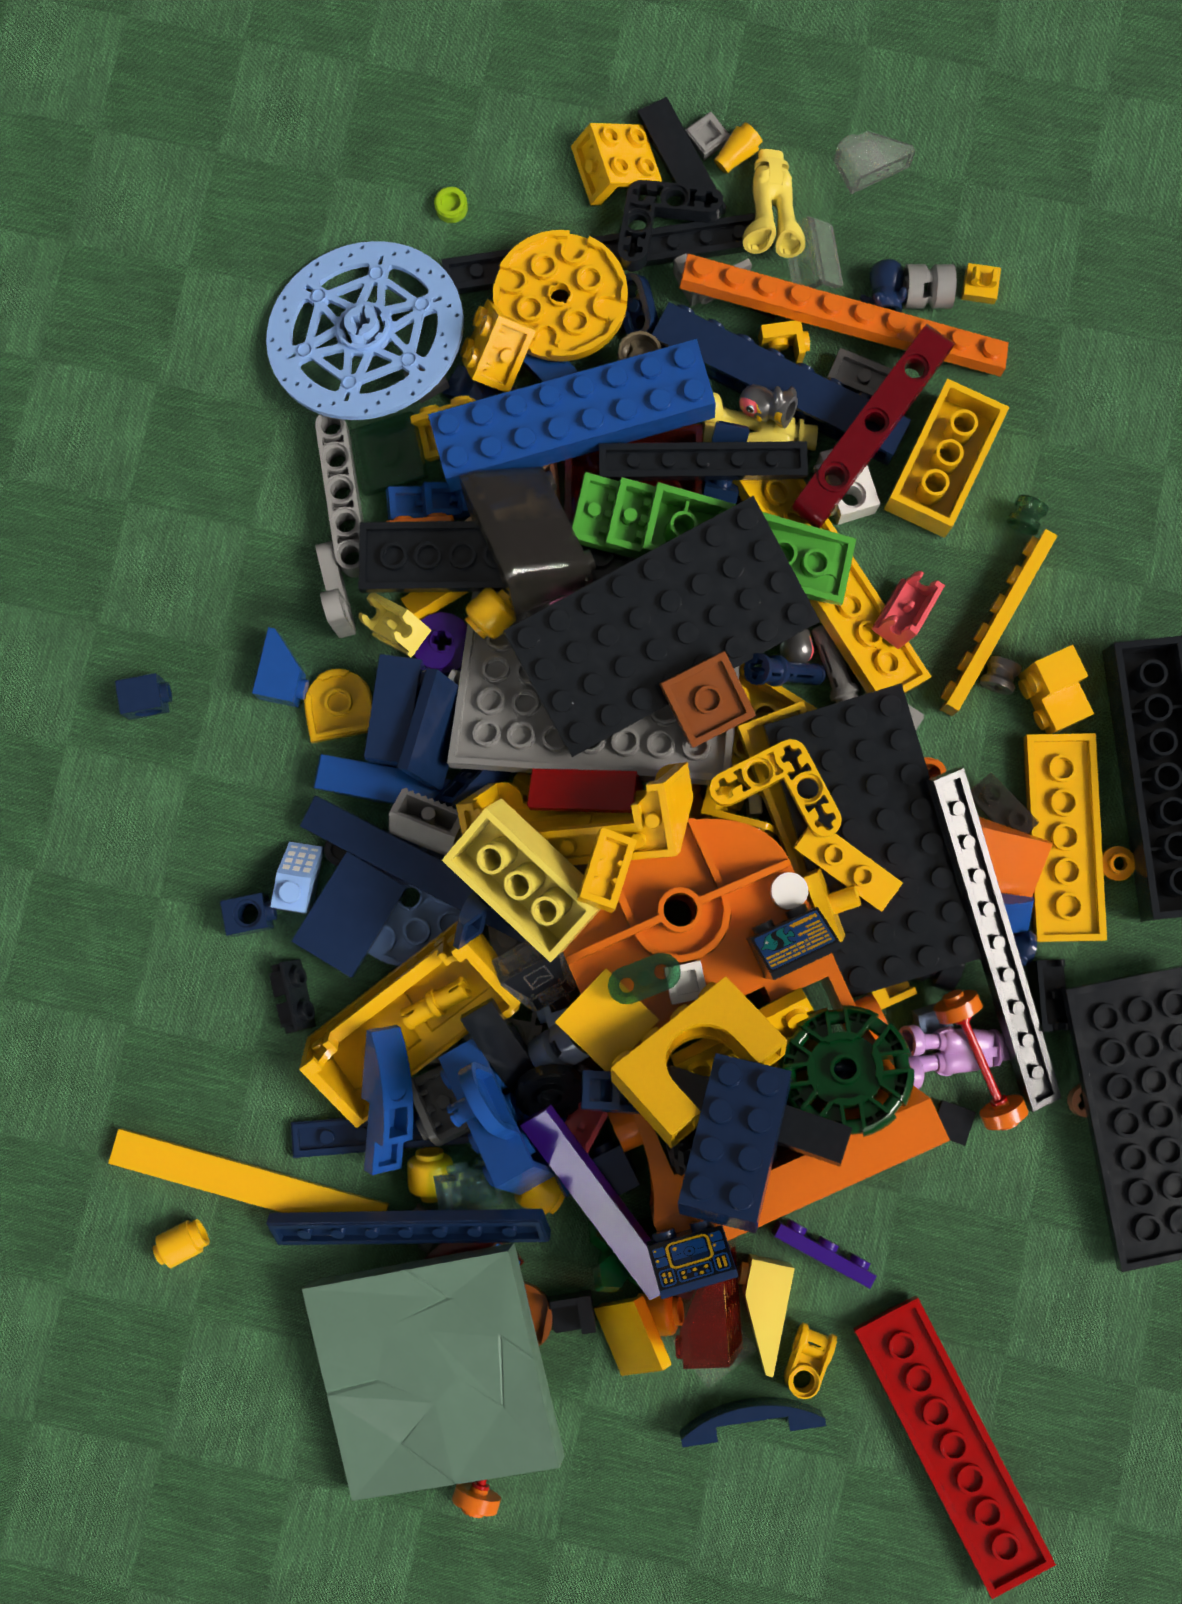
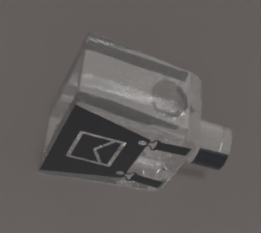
M527 940L492 960L501 986L532 1012L539 1011L548 1005H551L554 1010L564 1009L571 999L569 993L577 987L563 952L550 963Z

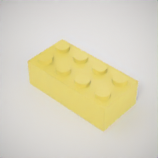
M502 798L487 806L442 859L455 874L550 963L567 948L601 910L576 900L584 875Z

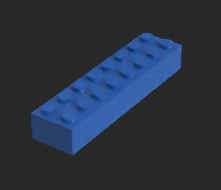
M694 339L431 413L428 416L445 479L450 491L453 492L599 451V443H628L715 418L716 402L698 341Z

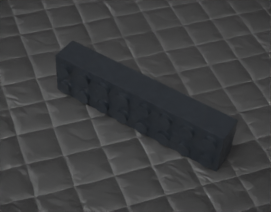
M1182 636L1115 642L1104 649L1102 654L1130 851L1134 855L1135 862L1133 873L1140 922L1182 918Z

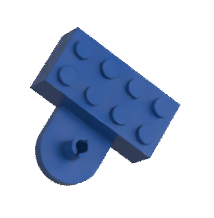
M473 1038L438 1057L443 1068L440 1070L441 1078L447 1088L453 1090L457 1100L446 1107L449 1114L453 1112L454 1115H451L450 1119L456 1127H460L467 1122L471 1131L468 1134L469 1142L475 1152L480 1153L485 1166L482 1167L488 1183L497 1189L521 1195L556 1176L555 1172L520 1127L522 1122L530 1116L523 1114L516 1106L515 1096L496 1073Z

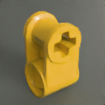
M804 1322L801 1323L796 1333L792 1352L784 1372V1380L793 1395L800 1399H809L815 1396L820 1389L825 1371L836 1348L837 1336L834 1334L826 1336L809 1329V1325ZM808 1342H812V1343L817 1344V1345H819V1346H821V1347H817V1346L812 1345V1344H810V1343H808ZM799 1371L810 1372L811 1379L807 1386L803 1388L794 1386V1376Z

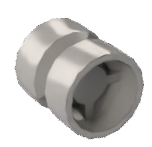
M906 264L904 267L903 287L907 289V298L902 303L903 309H923L926 304H929L932 309H952L957 283L955 265L934 264L931 269H928L926 264ZM924 283H928L927 291H924Z

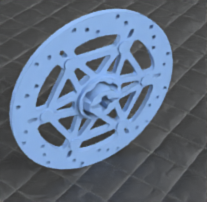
M385 241L360 242L346 245L323 254L302 268L289 281L277 298L267 327L266 344L270 365L284 390L299 404L315 413L342 420H366L383 417L402 410L421 399L448 372L462 341L464 329L462 303L448 273L439 263L423 252L406 245ZM369 267L366 276L330 290L322 287L325 282L341 273L357 268ZM396 269L409 274L422 283L429 292L416 298L388 278L390 270ZM377 286V301L375 303L367 301L373 287ZM363 287L356 303H351L339 297ZM386 290H391L406 302L385 306ZM310 303L314 308L305 342L293 345V330L297 316L303 305ZM331 303L345 310L337 317L328 307V304ZM413 310L397 321H393L391 318L393 314ZM436 313L438 324L434 342L425 357H421L416 353L424 317ZM324 314L334 326L316 336L320 317ZM377 316L381 317L382 322L385 326L384 330L382 329ZM414 322L409 344L406 345L395 333ZM345 330H347V332H348V334H349V336H350V338H351V340H352V343H349V342H348V338H347V336H346V334H345ZM332 338H337V344L317 348ZM392 342L403 354L398 356L384 348ZM344 353L343 369H337L323 357ZM354 356L362 357L356 373L352 374V358ZM373 356H378L391 362L366 372ZM310 361L315 362L341 381L339 389L337 391L328 390L313 382L301 370V366ZM401 369L409 373L403 380L388 388L360 394L361 386L365 383Z

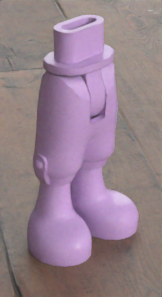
M907 1025L900 1028L899 1032L904 1037L912 1054L909 1057L910 1068L914 1069L913 1085L916 1088L922 1087L924 1073L929 1071H935L942 1076H951L955 1073L980 1070L963 1029H955L948 1026L936 1030L933 1034H925L916 1025ZM973 1029L989 1068L1000 1066L1002 1061L1010 1060L1003 1034H1000L996 1029ZM928 1049L939 1050L932 1055H922Z

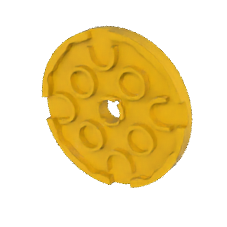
M570 230L545 231L521 241L502 260L495 284H493V303L501 313L530 325L536 330L527 354L548 361H573L585 358L599 351L616 335L623 323L627 310L628 286L626 276L616 256L591 236L585 238L570 234ZM561 289L567 291L570 296L566 303L551 299L552 293Z

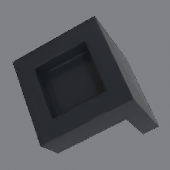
M591 1290L549 1296L548 1306L549 1309H552V1322L555 1333L580 1329L582 1334L596 1332V1319Z

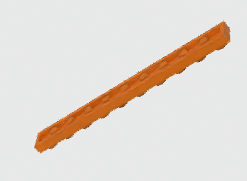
M687 254L679 286L680 289L905 351L923 327L928 324L955 343L945 358V362L1001 377L1006 369L1009 342Z

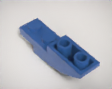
M398 1025L366 1031L361 1098L369 1102L364 1170L371 1175L402 1168L403 1144L406 1141L413 1140L412 1080L406 1045L401 1027Z

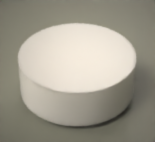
M792 872L783 873L773 880L770 887V896L778 907L791 910L806 901L808 886L800 875Z

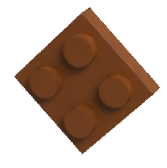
M721 651L659 683L690 748H694L756 716L725 651Z

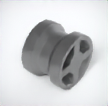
M990 656L986 663L988 666L987 674L981 677L980 685L1000 694H1012L1015 689L1013 681L1020 674L1021 665L1007 658Z

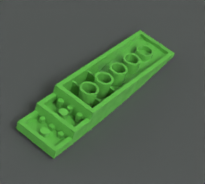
M585 472L568 541L637 559L737 504L660 482L656 486H652L621 477L620 481ZM762 512L807 598L841 606L844 601L856 538Z

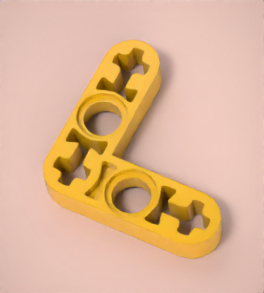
M788 739L717 774L710 783L709 792L711 799L720 806L728 807L784 780L809 830L819 838L832 837L841 826V814L807 749L797 740ZM789 748L792 752L798 750L800 755L796 761L800 770L807 765L810 771L802 772L791 780L788 774H794L795 770L789 761L782 762L781 758L785 755L784 749ZM756 763L765 765L769 772L767 780L761 783L751 781L747 773L750 766ZM741 771L743 782L750 789L743 792L741 784L732 790L733 797L727 799L724 794L718 796L716 791L720 789L719 782L724 780L727 785L738 781V777L734 773ZM811 779L815 781L818 786L817 795L810 799L801 797L797 791V785L801 780ZM824 797L827 803L821 804L820 808L825 816L832 814L834 820L830 823L831 829L826 830L824 826L817 828L815 822L819 819V815L816 809L813 808L808 812L805 806L814 805Z

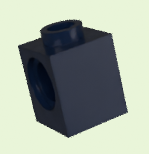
M156 673L115 681L120 714L127 719L132 720L170 712L168 702H172L170 684L165 682Z
M258 893L220 901L226 936L236 937L274 929L273 920H277V909L270 907L271 900H269L267 894ZM250 905H255L258 909V918L255 922L247 924L243 917L244 910Z

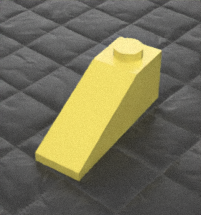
M749 1254L748 1262L741 1263L738 1284L743 1285L742 1291L763 1370L766 1376L773 1377L795 1268L788 1262Z

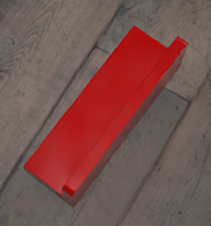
M532 768L527 806L533 811L632 813L631 805L635 802L636 791L642 790L643 785L637 771Z

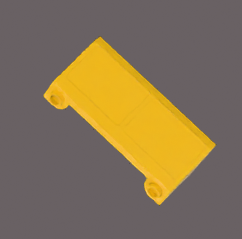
M688 762L663 766L657 772L655 781H650L646 784V790L636 791L635 802L631 805L632 813L533 811L528 808L527 802H524V797L519 787L510 782L487 784L456 804L463 835L487 806L502 798L570 863L582 865L588 864L598 831L602 827L637 840L631 860L677 856L682 847L693 802V791Z
M456 921L307 1037L299 1070L356 1128L368 1121L369 1102L361 1098L367 1030L392 1025L401 1027L409 1060L410 1073L413 1076L469 1033L460 1020L461 1015L491 997L506 1019L519 1009L521 993L503 983L513 976L483 933L458 950L453 946L458 921ZM458 977H463L467 981L470 988L465 989V991L471 990L472 997L450 1007L445 1015L441 1017L434 1016L412 1030L405 1026L402 1019L407 1017V1015L400 1016L402 1008H406L424 998L425 993L429 990L435 989L437 991L455 981Z

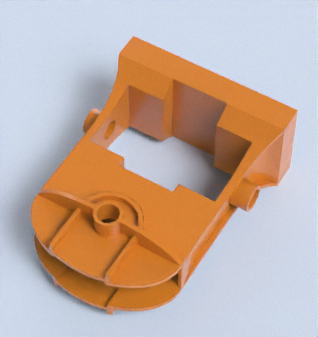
M688 818L681 851L677 856L631 860L616 910L610 913L601 909L563 951L581 994L606 968L659 1019L653 1028L658 1027L660 1029L670 1021V1016L678 1007L683 1004L689 1006L695 1001L671 1004L663 967L695 960H701L706 985L710 982L718 983L726 976L744 995L759 989L764 1002H772L800 987L804 988L821 980L834 1010L842 1009V1005L862 1007L879 1014L878 1018L888 1025L877 1000L872 994L856 1001L853 1000L832 953L776 980L765 979L746 938L754 935L752 928L772 919L774 925L788 919L785 912L789 910L778 907L772 901L770 887L777 876L787 872L795 873L783 848L771 836L756 827L733 820H695V818ZM806 899L803 904H806L807 908L810 909L811 906ZM669 902L683 904L688 909L690 915L688 925L675 926L671 924L664 915V905ZM845 1023L840 1024L843 1031H846ZM869 1030L862 1038L873 1045L878 1036ZM641 1040L635 1045V1047L632 1050H634L637 1046L641 1044ZM889 1059L882 1060L884 1071L895 1069ZM913 1085L907 1105L905 1107L901 1106L895 1113L896 1119L890 1125L866 1137H863V1134L850 1135L840 1167L782 1146L778 1147V1160L773 1162L758 1227L950 1141L931 1098ZM879 1089L874 1099L883 1105L889 1096L882 1089ZM819 1098L811 1103V1106L820 1113L826 1106ZM859 1107L844 1109L846 1120L860 1118ZM607 1112L624 1153L644 1145L651 1183L649 1206L656 1230L675 1228V1232L678 1233L691 1229L689 1223L698 1219L679 1214L678 1200L685 1174L680 1176L676 1172L675 1167L672 1168L669 1164L655 1130L641 1114ZM723 1225L727 1241L748 1232Z

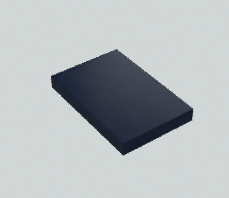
M427 668L397 768L431 790L442 791L449 768L447 760L458 685L438 669Z
M346 852L291 942L350 978H353L406 892L407 887L351 853Z

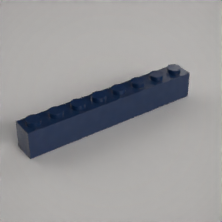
M669 302L652 333L660 342L661 349L697 339L708 378L740 394L747 386L753 384L764 386L774 392L777 386L781 388L782 392L793 386L796 389L798 398L797 409L793 416L798 422L799 418L804 419V424L818 425V432L838 442L871 398L866 393H855L845 388L844 384L835 378L828 377L826 379L816 374L810 366L804 363L796 364L785 359L784 355L776 349H765L755 344L754 340L745 334L739 333L736 335L726 330L720 322L714 319L705 320L695 315L691 308L682 304L676 306ZM905 414L873 456V459L888 466L911 421L905 417ZM869 421L865 423L866 428L872 432L881 430L875 422Z

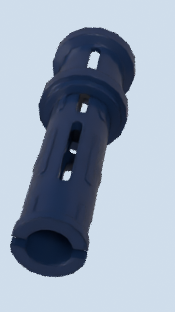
M755 653L753 654V659L745 662L744 675L747 681L754 685L767 683L770 686L777 687L782 686L785 682L820 685L826 676L824 667L822 665L819 666L818 663L790 662L780 655L768 657L766 654ZM762 664V667H754V665Z

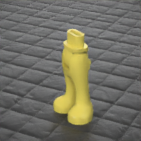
M761 149L758 152V159L754 164L755 173L753 177V198L756 215L755 220L745 229L742 241L743 247L747 252L760 254L767 251L775 239L776 253L784 258H793L803 252L805 236L794 215L792 177L788 171L789 165L784 160L783 152L779 150ZM772 205L777 208V234L776 226L774 223Z
M713 392L716 402L715 418L702 422L701 442H711L715 423L717 421L744 425L750 430L755 431L749 432L747 442L807 441V450H816L818 425L804 424V419L799 418L796 424L794 417L786 428H780L771 419L767 422H758L757 419L745 415L742 411L724 407L720 394Z

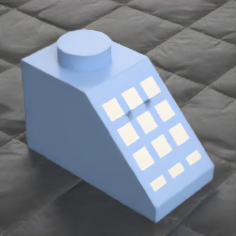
M289 841L276 873L271 908L303 914L310 912L315 901L324 847Z

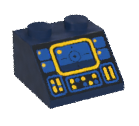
M698 1219L689 1223L691 1229L676 1233L675 1228H668L652 1234L653 1240L646 1243L661 1299L739 1277L723 1225Z

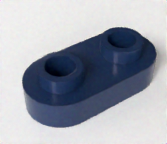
M627 273L625 276L628 286V301L623 320L624 329L627 334L636 331L652 334L658 323V315L650 284L644 276Z

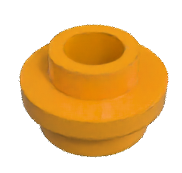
M1114 846L1104 851L1103 873L1107 878L1114 881H1122L1133 874L1135 870L1134 855L1129 849L1122 846ZM1117 857L1122 858L1124 866L1120 870H1117L1114 866V860Z

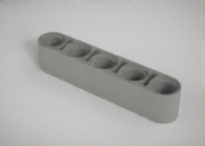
M319 414L315 421L334 555L344 574L357 578L359 577V561L353 565L344 563L348 554L353 552L359 553L360 522H364L351 434L345 420ZM333 424L341 426L339 431L333 435L325 433L326 429ZM343 456L346 458L341 466H330L332 459L335 457ZM348 488L351 490L347 498H335V494L339 489ZM347 520L356 522L355 527L351 531H340V526L343 522Z

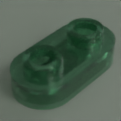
M657 953L620 967L609 978V993L614 1000L621 1004H633L674 987L679 981L681 975L680 965L670 954ZM663 964L668 968L666 978L658 979L655 976L654 969L657 965ZM624 978H630L634 983L632 991L627 993L621 991L619 987L620 981Z

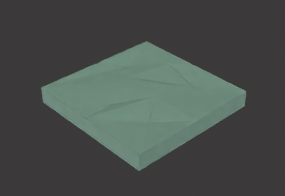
M515 1243L311 1280L302 1288L352 1501L560 1468L565 1454Z

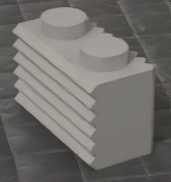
M407 788L401 790L388 815L390 834L442 855H446L462 836L457 809H453L452 806L447 807L446 803L434 802L433 798L427 799L426 795L421 797L420 793L415 794L413 790L408 792Z

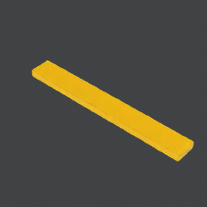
M123 1128L118 1129L108 1162L111 1165L281 1213L388 1211L389 1203Z

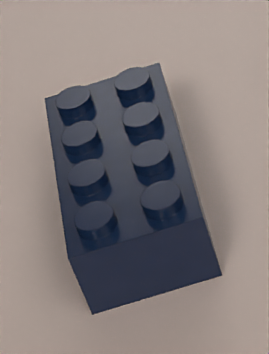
M715 1053L678 1200L679 1214L756 1234L790 1090L792 1071Z

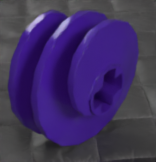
M438 612L426 616L421 621L431 629V632L415 652V658L421 659L426 669H438L445 676H449L452 669L461 672L467 624L461 618L451 613ZM441 638H447L451 645H445V650L440 651L436 643H441Z

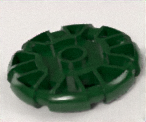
M842 1005V1009L828 1010V1007L819 1009L798 1023V1028L791 1037H786L785 1055L777 1061V1068L792 1071L786 1105L852 1127L851 1135L863 1134V1137L879 1132L896 1119L895 1113L901 1106L905 1107L911 1096L914 1084V1069L910 1068L909 1057L912 1055L909 1046L892 1023L887 1025L878 1018L879 1014L871 1010L852 1005ZM845 1023L846 1031L832 1033L831 1025ZM869 1030L878 1036L873 1045L862 1038ZM808 1038L819 1043L812 1053L803 1047ZM882 1060H893L895 1069L884 1071ZM841 1061H848L855 1066L856 1073L850 1079H841L834 1072L835 1066ZM807 1069L808 1080L797 1082L796 1072ZM879 1089H882L889 1096L883 1105L874 1099ZM816 1097L826 1105L821 1113L811 1106ZM859 1107L860 1118L846 1120L844 1109Z

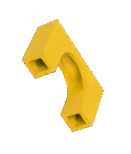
M726 976L718 983L710 982L698 994V999L689 1006L683 1004L678 1007L670 1016L668 1023L660 1029L654 1027L649 1030L642 1038L639 1046L632 1051H623L612 1063V1083L670 1148H673L697 1128L701 1113L698 1107L672 1080L667 1070V1063L671 1054L680 1045L693 1039H713L726 1045L739 1059L772 1066L786 1052L787 1039Z

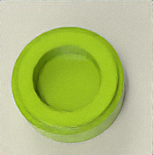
M446 187L437 193L434 205L436 213L442 221L456 223L466 216L468 203L466 195L462 190L456 187Z

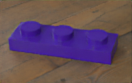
M777 1219L771 1231L774 1237L871 1289L877 1276L869 1270L870 1262L854 1253H851L850 1257L847 1258L837 1252L839 1245L827 1238L820 1236L818 1241L805 1235L807 1228L791 1219H788L786 1224Z

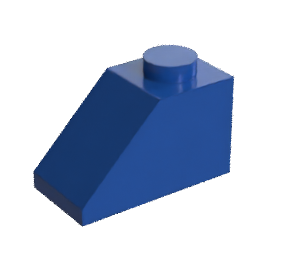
M268 627L252 694L259 700L299 708L300 700H305L306 693L308 692L309 680H306L305 672L282 636L275 628Z

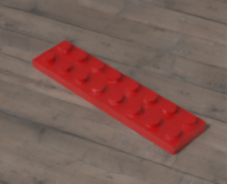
M915 1295L854 1327L855 1334L991 1599L1054 1567L1056 1564L919 1298Z

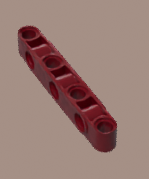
M928 324L923 327L797 497L790 509L791 512L811 526L821 528L955 345L953 341ZM905 369L916 370L920 377H909ZM869 421L875 422L881 430L872 432L866 428L865 423ZM825 476H837L841 481V485H829L825 480Z

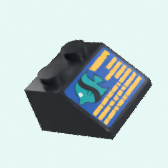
M802 904L785 912L787 920L774 925L772 919L752 928L754 935L746 939L765 979L776 980L843 948L818 907L808 909L806 904Z

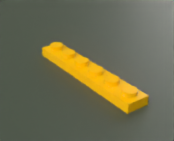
M1045 529L1038 538L1032 536L1026 544L1022 554L1027 557L1022 566L1016 564L1009 574L1006 582L1010 584V587L1005 595L999 593L989 611L994 613L989 624L983 622L975 634L973 640L978 643L972 653L967 651L958 664L957 669L962 671L956 682L950 680L940 697L945 700L940 709L941 711L953 716L960 710L1058 535Z

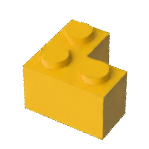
M1074 645L1035 661L1018 675L1020 681H1018L1019 689L1025 699H1030L1035 709L1033 712L1035 722L1041 730L1045 729L1047 734H1054L1094 714L1079 682L1088 677V674Z

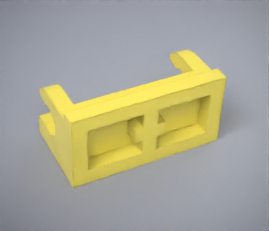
M370 593L366 599L371 606L376 608V614L373 618L369 619L367 615L359 613L360 621L373 631L371 635L374 638L412 658L431 632V629L408 609L377 593Z

